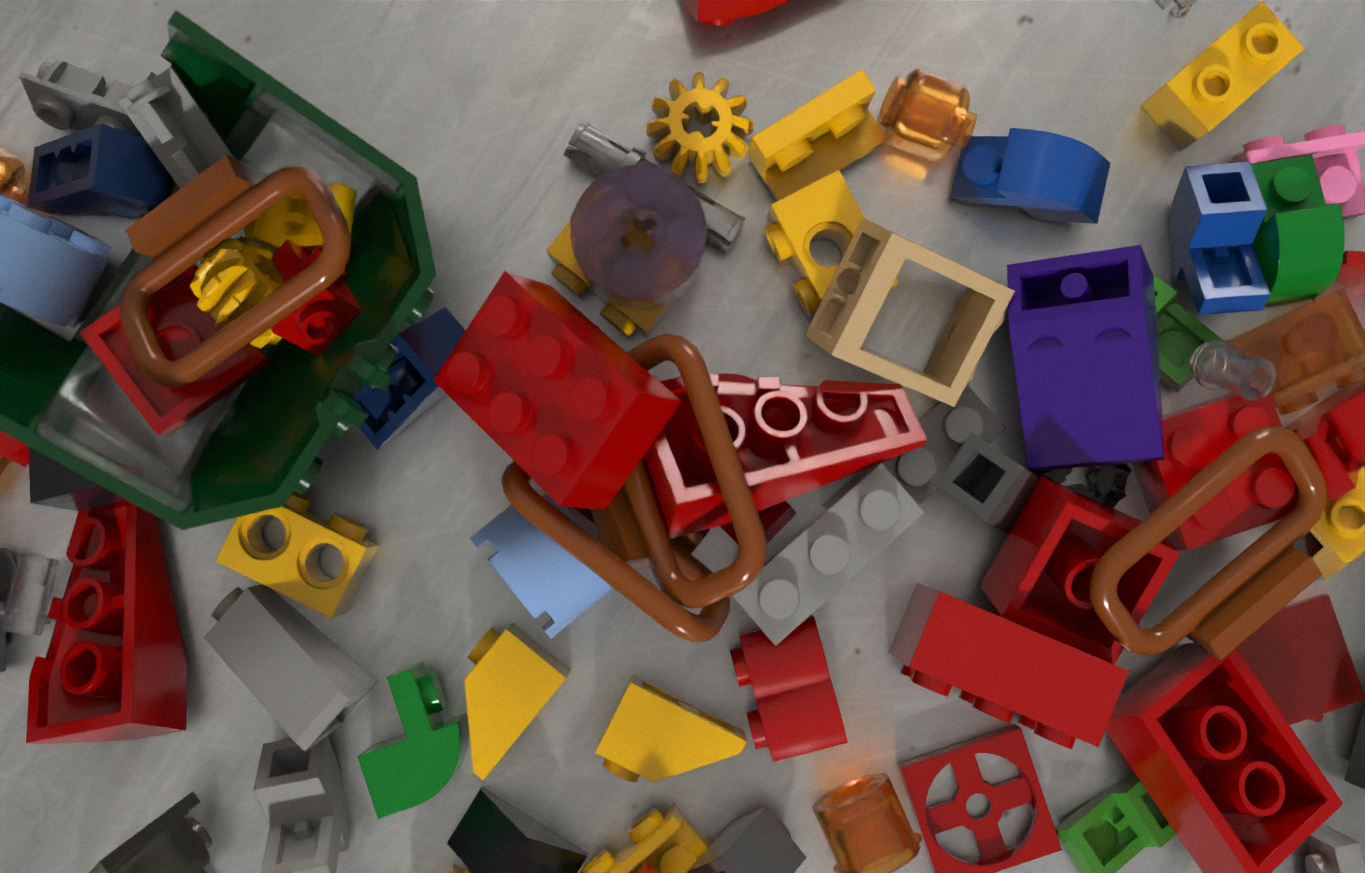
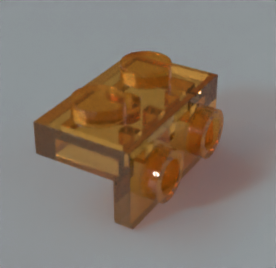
M1344 288L1331 291L1226 340L1222 347L1242 390L1268 385L1274 405L1277 407L1280 415L1295 412L1315 403L1319 399L1314 390L1331 382H1335L1337 388L1340 389L1365 380V331Z

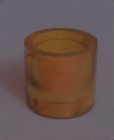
M886 773L866 775L847 782L826 793L812 806L837 862L833 868L835 873H892L909 863L918 855L921 849L919 843L922 841V836L920 833L913 832Z

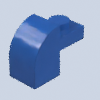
M1010 128L1008 136H964L951 196L962 204L1019 206L1039 221L1098 224L1110 162L1094 148L1081 141L1045 131Z
M1250 162L1185 166L1178 184L1170 214V259L1175 281L1187 280L1198 315L1263 310L1270 296L1252 246L1267 212V207Z

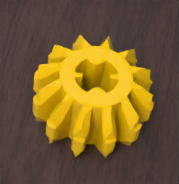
M698 71L694 73L692 89L688 91L682 82L673 78L669 82V92L672 100L664 97H655L651 103L652 111L659 118L647 122V136L661 140L653 148V156L656 161H664L675 156L671 166L672 176L680 178L685 173L688 165L695 166L696 182L705 183L708 173L707 165L712 164L720 175L726 177L731 173L732 169L728 156L737 159H744L747 156L749 146L741 137L753 133L754 121L747 117L739 116L747 107V99L744 95H735L725 100L729 88V81L725 77L716 81L712 90L705 89L704 74ZM696 118L701 125H707L711 122L710 136L704 138L699 131L689 134V121Z
M240 236L238 239L229 238L200 261L202 264L196 270L195 277L189 286L194 295L199 298L197 303L199 309L209 313L216 320L215 327H225L285 284L271 259L274 254L271 253L268 246L261 245L258 247L251 239ZM270 328L251 341L250 344L258 348L264 347L267 343L276 345L282 337L274 334Z

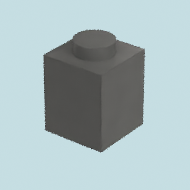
M971 433L939 478L935 487L984 522L1008 534L1036 486L1039 477L974 433Z
M764 807L731 822L687 872L795 873L807 857L792 840L786 826L776 819L767 807Z

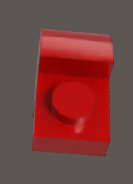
M1365 377L1326 398L1286 427L1295 432L1308 447L1323 473L1327 486V495L1331 501L1356 488L1359 468L1365 465Z

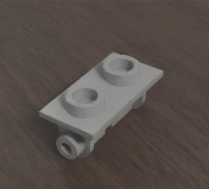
M56 60L53 64L49 62L42 63L37 72V77L24 72L19 76L36 116L56 129L67 130L71 128L81 131L102 123L143 137L118 102V100L126 96L125 92L133 86L115 80L104 97L98 96L106 85L104 77L62 60Z
M173 66L149 81L146 79L125 92V97L118 100L121 107L180 189L224 155L237 159Z

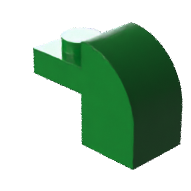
M1312 154L1252 163L1250 165L1267 207V212L1252 243L1270 292L1264 307L1314 300L1333 284L1341 268L1345 237L1340 204L1326 206Z
M423 661L401 668L387 677L405 734L373 744L358 756L378 819L415 807L434 797L459 769L468 749L470 735L467 712L442 720L440 711L446 709L444 691L435 673L427 675Z

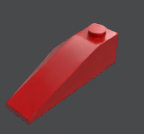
M709 374L758 512L920 448L927 441L925 433L901 384L824 380L819 386L782 385L780 384V377L758 376L756 383L719 381V374ZM682 377L659 381L682 401L643 456L669 538L672 539L731 523L730 515Z
M128 500L78 511L66 556L73 563L64 597L63 599L53 597L47 618L56 620L46 658L35 657L29 677L26 743L56 744L128 741L186 731L187 664L156 516Z

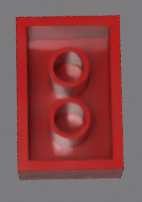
M507 271L503 272L433 380L559 506L606 510L682 402L551 285Z
M919 583L915 586L889 649V653L903 663L900 673L910 677V681L946 697H948L952 686L962 689L959 698L971 703L973 708L1007 723H1010L1014 712L1020 714L1018 723L1033 729V733L1068 749L1073 748L1076 738L1099 747L1129 673L1128 670Z
M1196 643L1181 645L1117 700L1105 730L1203 873H1271L1343 805L1339 796L1237 648L1220 661Z

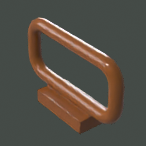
M224 155L125 230L134 251L153 259L152 262L139 270L127 283L120 302L119 315L122 328L139 367L147 378L163 387H183L190 384L324 291L343 273L350 258L351 235L347 221L330 187L318 173L303 166H286L268 175V173L231 156ZM293 193L302 195L322 233L323 249L319 258L183 357L175 361L168 360L163 354L148 319V305L152 296L286 196Z
M663 334L646 340L627 353L647 371L665 361H672L680 371L739 545L737 557L728 567L699 580H688L682 574L643 457L607 509H591L601 543L631 567L651 566L661 591L679 605L693 609L709 606L742 591L754 582L764 566L767 546L763 525L705 361L697 347L684 337Z
M1277 425L1254 429L1236 441L1106 551L1096 563L1091 575L1089 598L1095 612L1121 646L1129 652L1151 655L1164 652L1176 645L1184 637H1187L1221 661L1322 575L1312 557L1294 547V544L1304 537L1319 521L1327 498V486L1323 473L1303 440L1292 430ZM1267 453H1277L1297 484L1298 498L1295 506L1287 515L1158 624L1146 629L1137 625L1117 594V585L1123 574L1259 458Z
M512 461L506 467L501 477L503 493L512 507L527 521L658 624L674 635L691 642H706L719 633L729 615V597L702 607L698 615L689 612L540 496L529 484L532 478L515 461ZM573 507L595 524L591 509ZM710 528L670 539L679 568L688 580H699L713 573L707 566L691 555L705 538Z

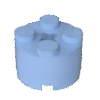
M0 194V302L42 320L65 327L68 324L75 328L109 260L107 257L112 247L86 235V232L52 216L46 218L29 210L27 206Z
M547 493L542 496L573 522L575 521L574 516L567 507L559 506ZM512 505L470 537L477 548L487 540L497 552L487 559L529 613L537 619L546 612L551 618L542 626V629L550 639L612 590L608 583L527 521Z

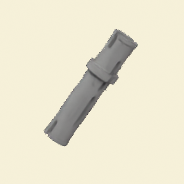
M586 121L581 122L568 143L571 147L568 146L565 149V157L587 167L610 182V189L622 196L625 191L638 198L656 211L706 239L724 253L731 245L739 228L746 219L645 159V151L636 146L630 150L604 135Z

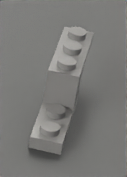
M969 386L963 390L955 407L939 401L918 420L927 438L924 446L857 473L821 505L824 511L764 563L754 582L742 591L731 595L775 646L925 514L920 505L938 490L935 484L971 433H974L990 444L1006 429Z

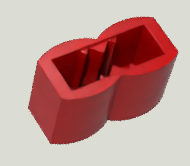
M811 614L776 646L760 627L739 632L742 647L731 649L730 653L739 687L752 684L758 709L746 712L756 750L768 747L773 763L848 743L814 616Z

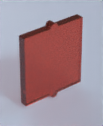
M1320 594L1283 607L1236 647L1289 725L1307 719L1320 722L1323 719L1324 713L1365 699L1329 594Z

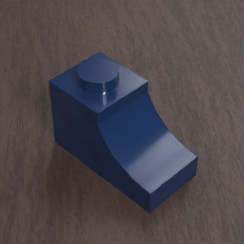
M100 123L34 148L27 207L50 214L67 211H93L119 214L132 218L149 213L165 201L171 193L173 178L143 137Z
M446 307L399 332L392 341V344L398 347V351L386 371L393 377L386 389L383 391L378 387L372 388L364 384L354 399L369 414L359 429L377 450L391 442L412 421L446 394L433 380L466 331Z

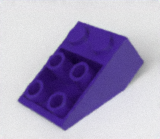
M1141 245L1007 265L1008 288L1015 291L1008 304V321L1028 469L1030 471L1165 460L1154 275Z

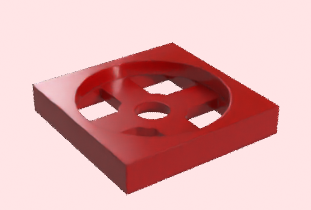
M1013 725L897 764L933 873H995L1062 850L1022 729L1019 726ZM975 754H994L1009 760L1016 765L1020 777L992 785L990 782L983 780ZM950 763L957 784L951 800L926 808L928 791L934 778ZM974 794H983L989 799L990 808L983 817H972L966 810L967 800ZM1029 803L1033 819L1028 833L1022 842L1005 847L998 826L1002 813ZM963 825L965 828L972 830L980 856L969 860L959 859L946 852L937 843L935 834Z

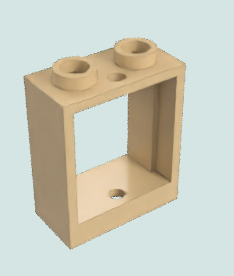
M862 218L804 336L834 357L955 407L963 390L971 383L976 372V365L994 331L1002 324L1006 308L1015 291ZM906 258L967 286L923 372L862 346Z

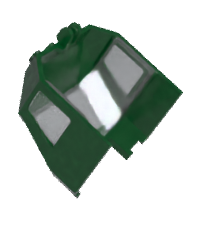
M175 10L167 22L169 42L160 56L172 64L170 67H174L237 160L268 173V175L286 166H303L318 173L326 183L341 182L357 191L351 228L350 258L344 268L347 274L343 280L361 308V311L321 355H314L284 338L276 345L267 343L260 349L271 362L268 366L163 439L155 434L79 333L120 305L127 283L139 270L153 261L152 257L136 253L134 248H132L71 340L25 313L0 302V431L173 526L186 530L282 507L293 491L302 495L308 490L323 464V460L317 457L330 435L333 434L340 438L351 424L360 428L369 415L362 408L361 404L354 400L363 385L367 384L372 388L378 387L384 391L393 377L386 372L398 351V347L393 345L392 341L405 321L414 325L428 309L435 295V291L429 288V285L436 276V270L416 176ZM151 72L150 75L147 77L148 81L153 79L157 75ZM177 184L172 188L169 197L180 189ZM245 227L230 238L246 237L244 233ZM253 241L258 247L262 245ZM269 248L272 254L276 253L275 250ZM202 259L196 262L198 267H200V265L202 264L200 262Z

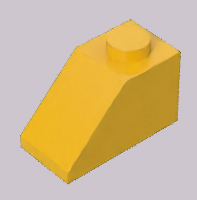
M514 623L508 626L502 634L490 628L467 656L468 659L476 664L464 679L473 773L482 780L491 772L565 681L571 671Z
M632 674L598 741L595 753L605 758L602 764L605 769L622 779L637 782L639 776H642L651 782H656L740 754L747 740L744 730Z

